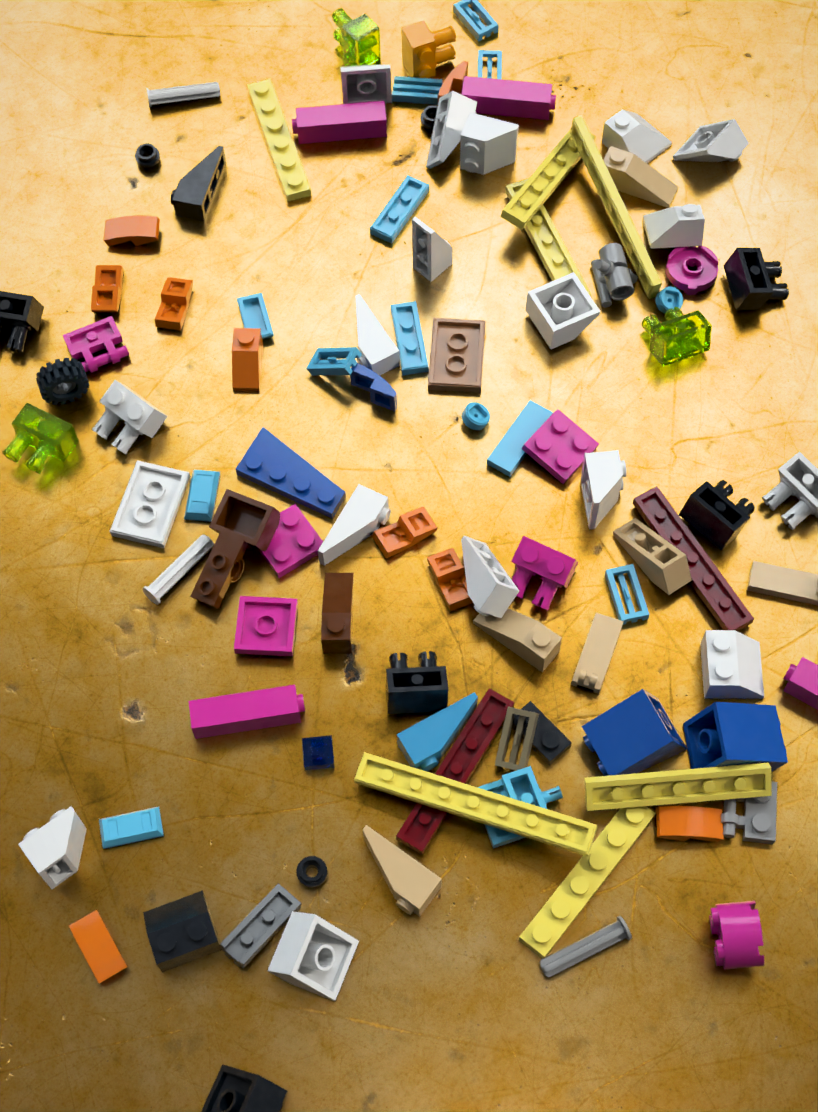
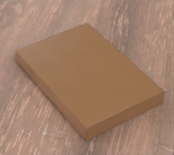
M433 317L428 390L481 393L486 320Z

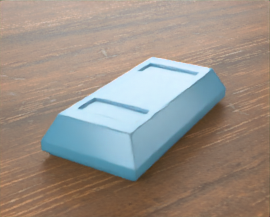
M257 293L237 298L244 328L261 329L262 340L273 337L274 334L263 294Z
M193 470L184 515L185 520L212 521L220 472Z
M159 806L99 819L103 849L164 836Z

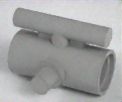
M610 243L603 246L598 252L600 259L591 261L602 307L611 306V299L618 301L629 298L634 293L633 284L636 283L638 278L628 268L622 245L618 243Z

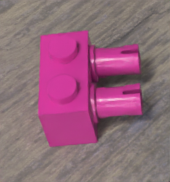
M523 536L511 561L515 564L514 567L517 568L512 577V581L519 589L517 597L522 599L532 575H539L542 582L531 603L549 610L558 587H568L579 562L568 555Z

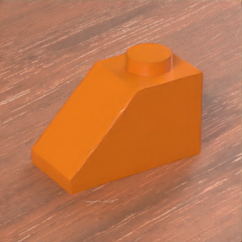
M234 328L232 342L233 391H260L264 346L261 329Z

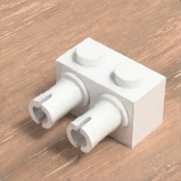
M114 380L99 401L105 406L106 411L92 430L107 439L119 420H124L126 425L114 442H112V445L124 454H127V451L139 434H145L153 438L168 416L132 389Z
M799 451L778 469L780 483L766 495L762 496L764 503L767 506L770 505L769 508L773 511L790 495L796 496L799 499L797 504L781 516L783 522L786 525L789 524L788 527L792 530L810 514L818 518V468Z

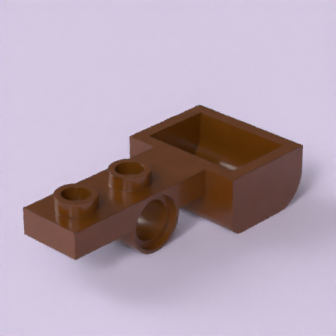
M226 489L209 528L219 533V536L190 597L219 609L230 583L236 582L243 573L244 560L242 557L247 546L249 545L264 552L268 549L279 525L280 512L270 505Z

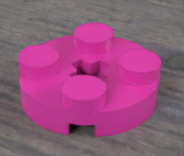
M703 245L698 247H677L669 255L665 274L675 287L683 290L688 295H695L698 291H704L715 283L719 270L718 258L712 250ZM687 265L691 267L696 265L698 267L697 271L689 270Z

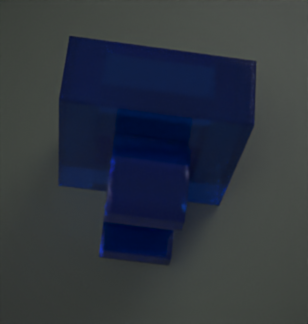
M332 735L302 738L305 770L335 768Z

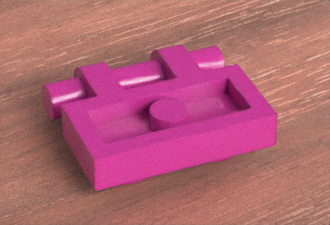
M112 316L62 335L71 357L76 360L84 357L85 361L82 362L85 372H95L98 370V367L110 362L113 364L118 363L120 358L129 355L126 345L117 349L114 346L123 342ZM106 348L107 353L93 358V353Z

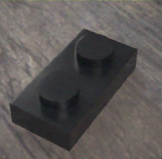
M530 701L522 710L539 714L532 748L550 766L571 747L572 742ZM515 715L512 728L515 731L517 728L519 715ZM526 717L522 734L523 739H525L529 717Z

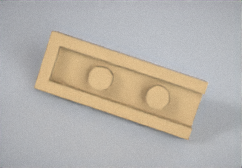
M753 561L747 591L818 606V574Z
M596 612L571 685L576 687L580 685L594 690L593 692L596 694L600 693L624 621Z

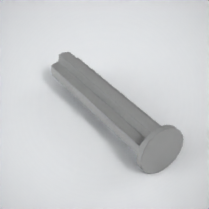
M618 916L616 922L545 957L540 961V967L546 977H551L625 938L627 940L632 939L630 930L623 918Z

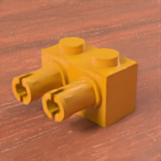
M423 20L401 27L402 63L410 77L429 78L435 76L437 64L456 58L454 46L451 44L456 41V33L452 26L432 32ZM450 43V44L445 45V46H443V47L437 48V47H439V46H441V45Z

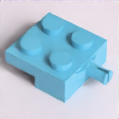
M531 766L504 774L501 780L477 787L547 809L546 803L563 798L559 786L542 792ZM484 824L493 848L526 838Z

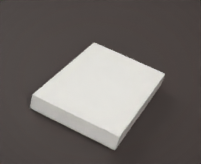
M137 460L111 526V536L164 548L190 480L189 472Z

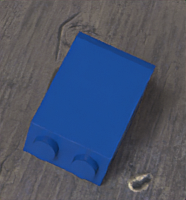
M644 689L582 726L586 733L583 739L592 752L596 751L601 760L597 764L604 776L639 773L687 749L659 699Z
M714 702L683 723L691 769L769 763L772 772L788 763L776 705Z

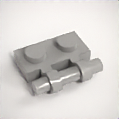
M771 781L772 796L724 800L721 823H723V835L725 838H734L735 828L743 829V841L766 844L775 843L777 782ZM736 802L744 803L743 816L736 814Z

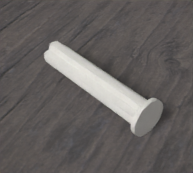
M218 82L149 90V87L146 88L149 108H152L151 105L220 96Z
M201 535L148 587L144 586L142 588L144 594L155 604L161 603L160 598L214 547L213 541L208 536Z

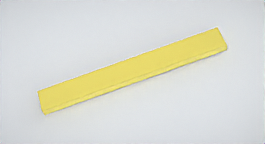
M582 115L574 117L570 131L573 141L649 299L654 298L660 291L662 282Z
M365 752L354 778L357 784L587 857L597 830L596 824Z

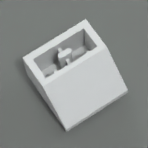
M71 806L68 809L56 812L50 818V822L40 829L35 828L29 831L18 845L39 875L51 889H54L78 871L87 829Z

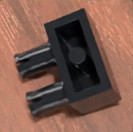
M736 248L723 265L736 310H759L768 299L786 300L789 296V288H787L788 285L786 283L771 284L770 278H779L781 276V262H764L760 248Z
M0 291V339L3 328L6 326L12 327L6 349L9 351L23 353L28 331H38L44 306L33 296Z
M720 480L715 487L706 481L689 496L678 515L722 551L739 535L749 520V515L754 512L755 506L752 502L745 506L749 501L747 498L740 499L736 505L731 502L727 497L733 494V487L729 484L726 488H723L727 481Z
M426 651L421 652L418 656L420 667L408 668V656L405 653H400V660H398L397 653L390 655L391 669H386L388 714L439 712L447 707L448 681L446 666H437V655L435 652L429 651L430 659H427Z

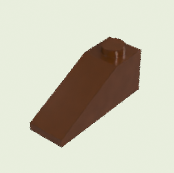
M325 573L321 623L323 654H352L354 573Z

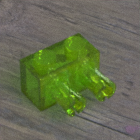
M342 8L337 9L332 15V21L339 27L334 31L333 35L334 39L343 47L342 61L344 65L380 64V28L366 13L351 19Z
M674 307V310L670 308L665 313V319L667 320L660 323L655 315L647 316L642 321V327L650 334V352L662 366L710 350L712 325L699 310L684 315L678 307Z
M26 403L11 423L16 435L3 451V454L8 459L17 463L29 445L36 448V451L26 462V466L40 474L52 456L64 462L79 440L72 424Z

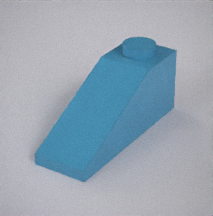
M475 692L397 734V745L410 767L428 772L439 764L438 761L443 758L477 708L478 696Z

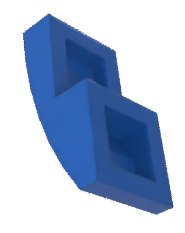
M359 363L355 367H351L353 370L350 375L351 385L369 391L372 403L396 411L397 393L385 379Z

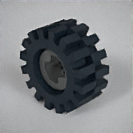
M64 358L61 362L60 359H55V363H46L47 367L42 366L39 369L40 372L36 374V382L42 399L47 403L52 402L53 405H57L58 402L63 405L68 400H70V403L74 402L75 397L80 399L82 397L81 393L86 394L87 388H89V381L84 367L80 361L77 362L74 358L69 361V358Z

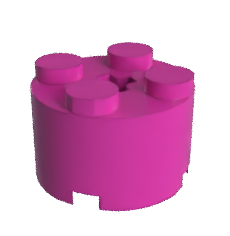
M755 901L715 904V908L710 909L711 934H718V940H715L716 947H714L716 966H723L724 969L764 966V955L759 954L758 946H763V937L758 909H754Z

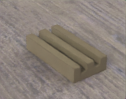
M513 707L507 708L495 766L516 771L527 767L539 717L538 713ZM519 715L509 762H505L514 717ZM526 717H529L519 765H517L516 761Z

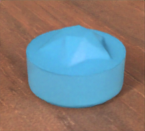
M665 287L656 295V306L664 314H673L682 307L683 296L677 288Z
M477 402L469 403L461 415L464 424L473 430L483 429L490 420V413L487 408Z

